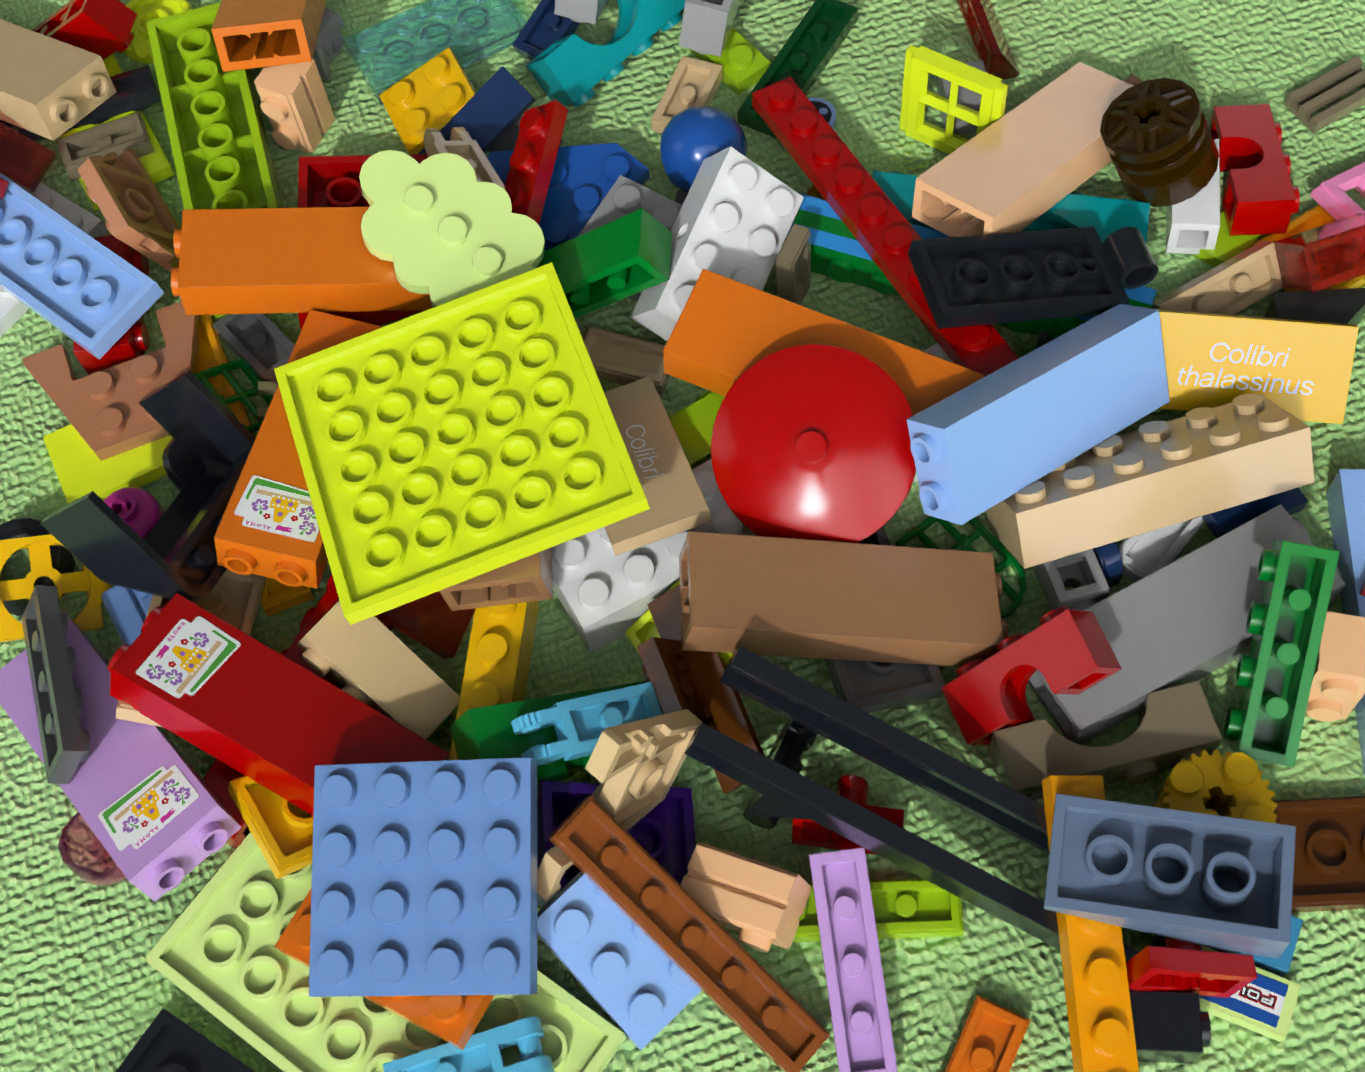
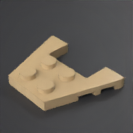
M688 709L604 729L585 767L590 774L601 782L591 796L628 831L665 799L687 756L684 752L696 728L703 722ZM556 846L545 853L537 870V893L545 901L561 889L559 883L563 874L573 865Z

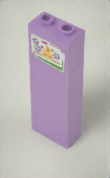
M68 617L65 633L67 647L73 648L75 654L72 677L74 688H80L82 693V708L79 717L81 729L87 730L89 733L90 748L86 761L79 763L70 783L59 784V786L128 881L156 902L166 892L176 888L183 878L210 854L220 850L227 840L242 827L162 727L116 719V707L119 700L110 696L111 672L108 671L109 661L94 642ZM25 649L0 669V705L44 764L29 663Z

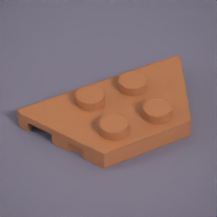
M126 149L120 156L115 152L106 153L104 157L99 155L88 157L77 170L87 186V195L98 205L105 217V226L115 238L123 241L169 272H171L172 268H179V258H176L174 252L173 233L174 229H180L136 152L132 149Z

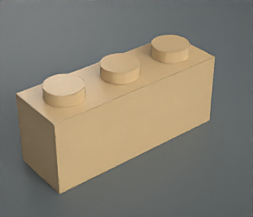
M340 600L296 645L304 652L301 655L302 661L320 677H325L328 674L342 687L341 690L424 739H427L459 704L460 696L375 616L350 625L344 617Z

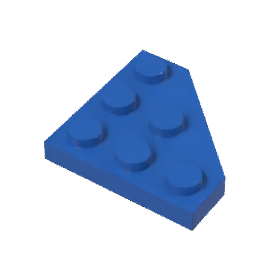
M617 143L559 147L539 224L545 239L544 252L579 235L620 175L643 185L650 178L649 169ZM514 150L490 152L486 156L504 186L510 168L509 161Z

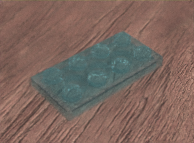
M429 0L343 40L350 57L380 105H383L379 97L381 93L449 47L462 68L512 46L527 22L512 0Z

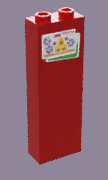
M178 593L173 596L164 608L157 606L149 613L142 625L141 634L131 646L127 643L120 646L108 665V671L111 672L110 696L128 703L138 710L140 714L243 775L248 776L312 816L314 812L315 765L448 760L450 753Z

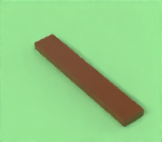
M587 796L548 837L783 1072H800L830 1036L592 796Z

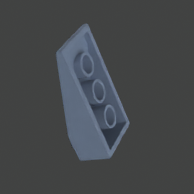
M1056 793L1044 909L1218 950L1279 959L1290 944L1296 826Z

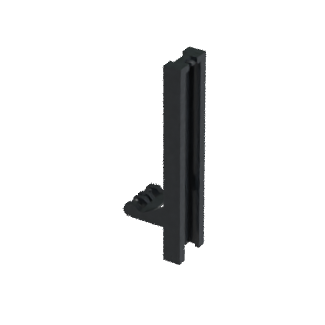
M741 646L737 649L719 682L789 718L780 735L781 742L778 748L768 758L702 723L696 728L684 754L757 791L756 795L749 800L743 813L745 819L753 823V825L768 830L775 827L779 817L812 820L1060 950L1056 912L1044 909L1043 901L799 774L803 767L799 759L803 751H808L812 747L817 734H820L1037 849L1050 854L1043 804ZM1155 935L1151 946L1165 947L1164 937ZM1124 944L1125 960L1127 962L1138 954L1139 951Z

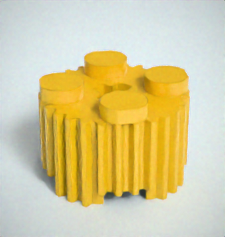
M1204 750L1200 753L1199 757L1193 753L1188 760L1182 759L1167 777L1154 806L1210 815H1218L1219 813L1220 816L1275 823L1277 814L1273 813L1277 808V803L1271 801L1275 796V792L1267 789L1270 781L1260 778L1263 772L1258 769L1256 761L1242 752L1231 754V752L1227 751L1223 756L1220 755L1219 750H1214L1211 755Z

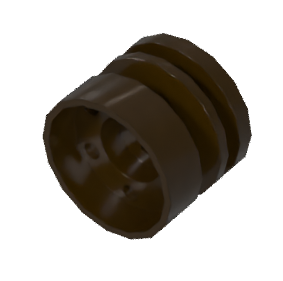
M1159 78L1147 80L1130 87L1111 102L1102 116L1100 133L1127 195L1137 202L1150 203L1152 207L1178 204L1192 198L1207 186L1217 171L1219 153L1194 89L1181 80Z

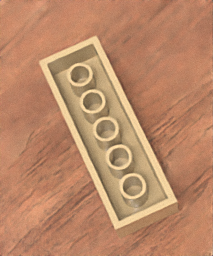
M1254 393L1237 396L1233 399L1232 403L1215 408H1195L1188 411L1186 416L1167 422H1147L1142 424L1139 430L1109 437L986 510L989 529L1026 569L1315 483L1310 426L1263 395Z

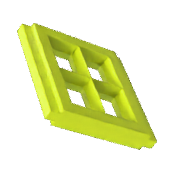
M910 45L906 49L899 129L905 131V135L951 154L969 141V139L953 133L955 117L977 126L976 135L1004 116L1008 85L1002 83L1001 78L921 45L917 48ZM929 73L951 82L949 99L927 90ZM959 86L981 94L979 112L957 103ZM925 105L947 113L945 129L924 121Z

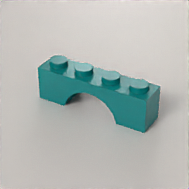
M617 0L619 9L617 26L611 38L604 45H595L586 42L575 34H571L555 40L529 62L526 67L551 102L557 100L563 106L572 104L574 108H577L595 94L592 87L601 79L607 82L625 68L622 61L630 54L636 57L647 50L654 43L651 36L659 29L665 32L676 25L683 18L680 11L684 9L686 0Z

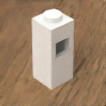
M1214 139L1219 153V139ZM1219 159L1217 171L1207 186L1192 198L1175 205L1166 206V253L1199 254L1200 249H1215L1220 229Z

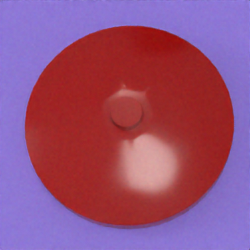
M807 344L782 349L766 356L748 368L736 380L724 397L716 415L711 438V459L715 480L726 504L734 515L758 536L858 543L877 532L892 519L902 506L912 487L916 468L910 449L911 441L907 419L914 416L896 382L885 370L861 354L849 349L825 344Z

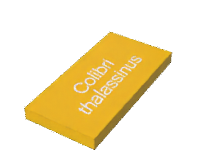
M1156 309L1159 310L1170 401L1158 409L1190 411L1200 407L1215 408L1232 403L1233 399L1237 396L1254 393L1263 395L1301 421L1343 424L1359 329L1357 325Z

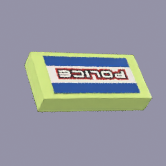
M1202 946V951L1217 952ZM1255 967L1258 978L1229 998L1199 996L1200 1010L1207 1011L1214 1016L1282 1042L1286 1039L1301 985Z

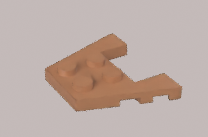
M182 301L155 310L166 344L165 348L94 372L88 376L79 379L75 378L70 356L62 344L22 358L24 366L33 378L40 384L101 461L170 435L139 402L146 395L190 370L193 373L194 358L199 350L197 323L201 321V315H186Z

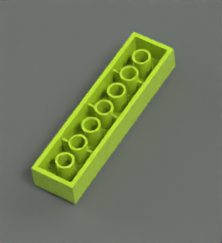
M221 2L146 21L184 210L284 208L251 69L223 72L211 30ZM215 315L216 319H217V318H221V317L224 316V315Z

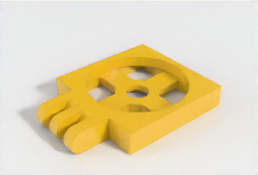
M52 534L0 540V573L8 558L21 549H28L31 571L23 579L1 581L0 579V643L25 639L22 623L7 611L4 602L27 599L29 601L37 578L42 576L49 577L54 582V586H57L59 599L63 594L86 591L87 603L80 614L72 620L82 631L104 628L101 604L104 603L101 596L103 592L113 587L112 584L101 581L83 563V571L60 574L56 569L52 568L49 546L61 545L65 547Z

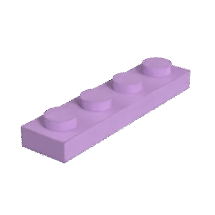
M856 848L809 854L839 1072H898L865 849Z

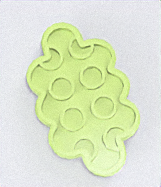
M385 150L370 156L362 165L359 179L362 194L370 205L364 213L361 222L364 245L377 258L393 262L396 279L403 288L413 293L429 294L433 308L533 270L542 261L545 239L543 231L537 222L526 215L512 213L510 196L505 189L496 183L477 182L474 168L461 156L446 152L428 157L419 164L414 158L404 152Z

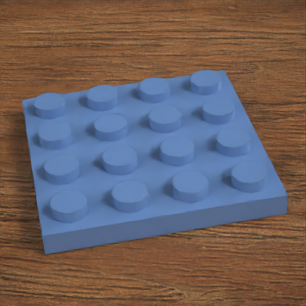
M524 757L315 765L309 997L537 994V759Z

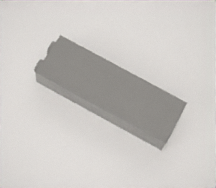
M1280 504L1083 610L1093 612L1122 669L1079 695L1053 694L1045 677L1039 670L1032 674L1027 683L1065 738L1082 745L1138 714L1148 693L1195 682L1239 658L1241 654L1250 652L1253 634L1246 633V621L1252 601H1261L1264 581L1257 580V569L1263 548H1272L1273 539L1314 546L1302 522L1295 517H1291ZM1336 567L1328 608L1334 604L1345 586L1338 567Z

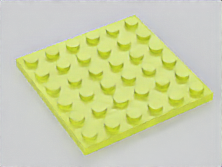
M552 262L274 369L342 611L350 625L650 509Z

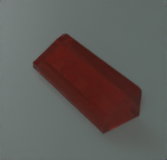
M956 0L978 57L984 61L986 73L1002 80L1018 77V67L991 1Z

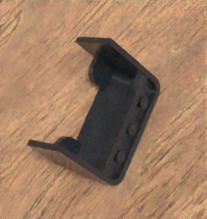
M189 370L146 395L139 402L173 437L164 449L162 456L163 466L168 476L182 489L147 537L143 540L94 491L46 516L40 524L101 581L172 599L178 593L192 602L209 594L227 569L226 567L218 566L214 536L255 438Z

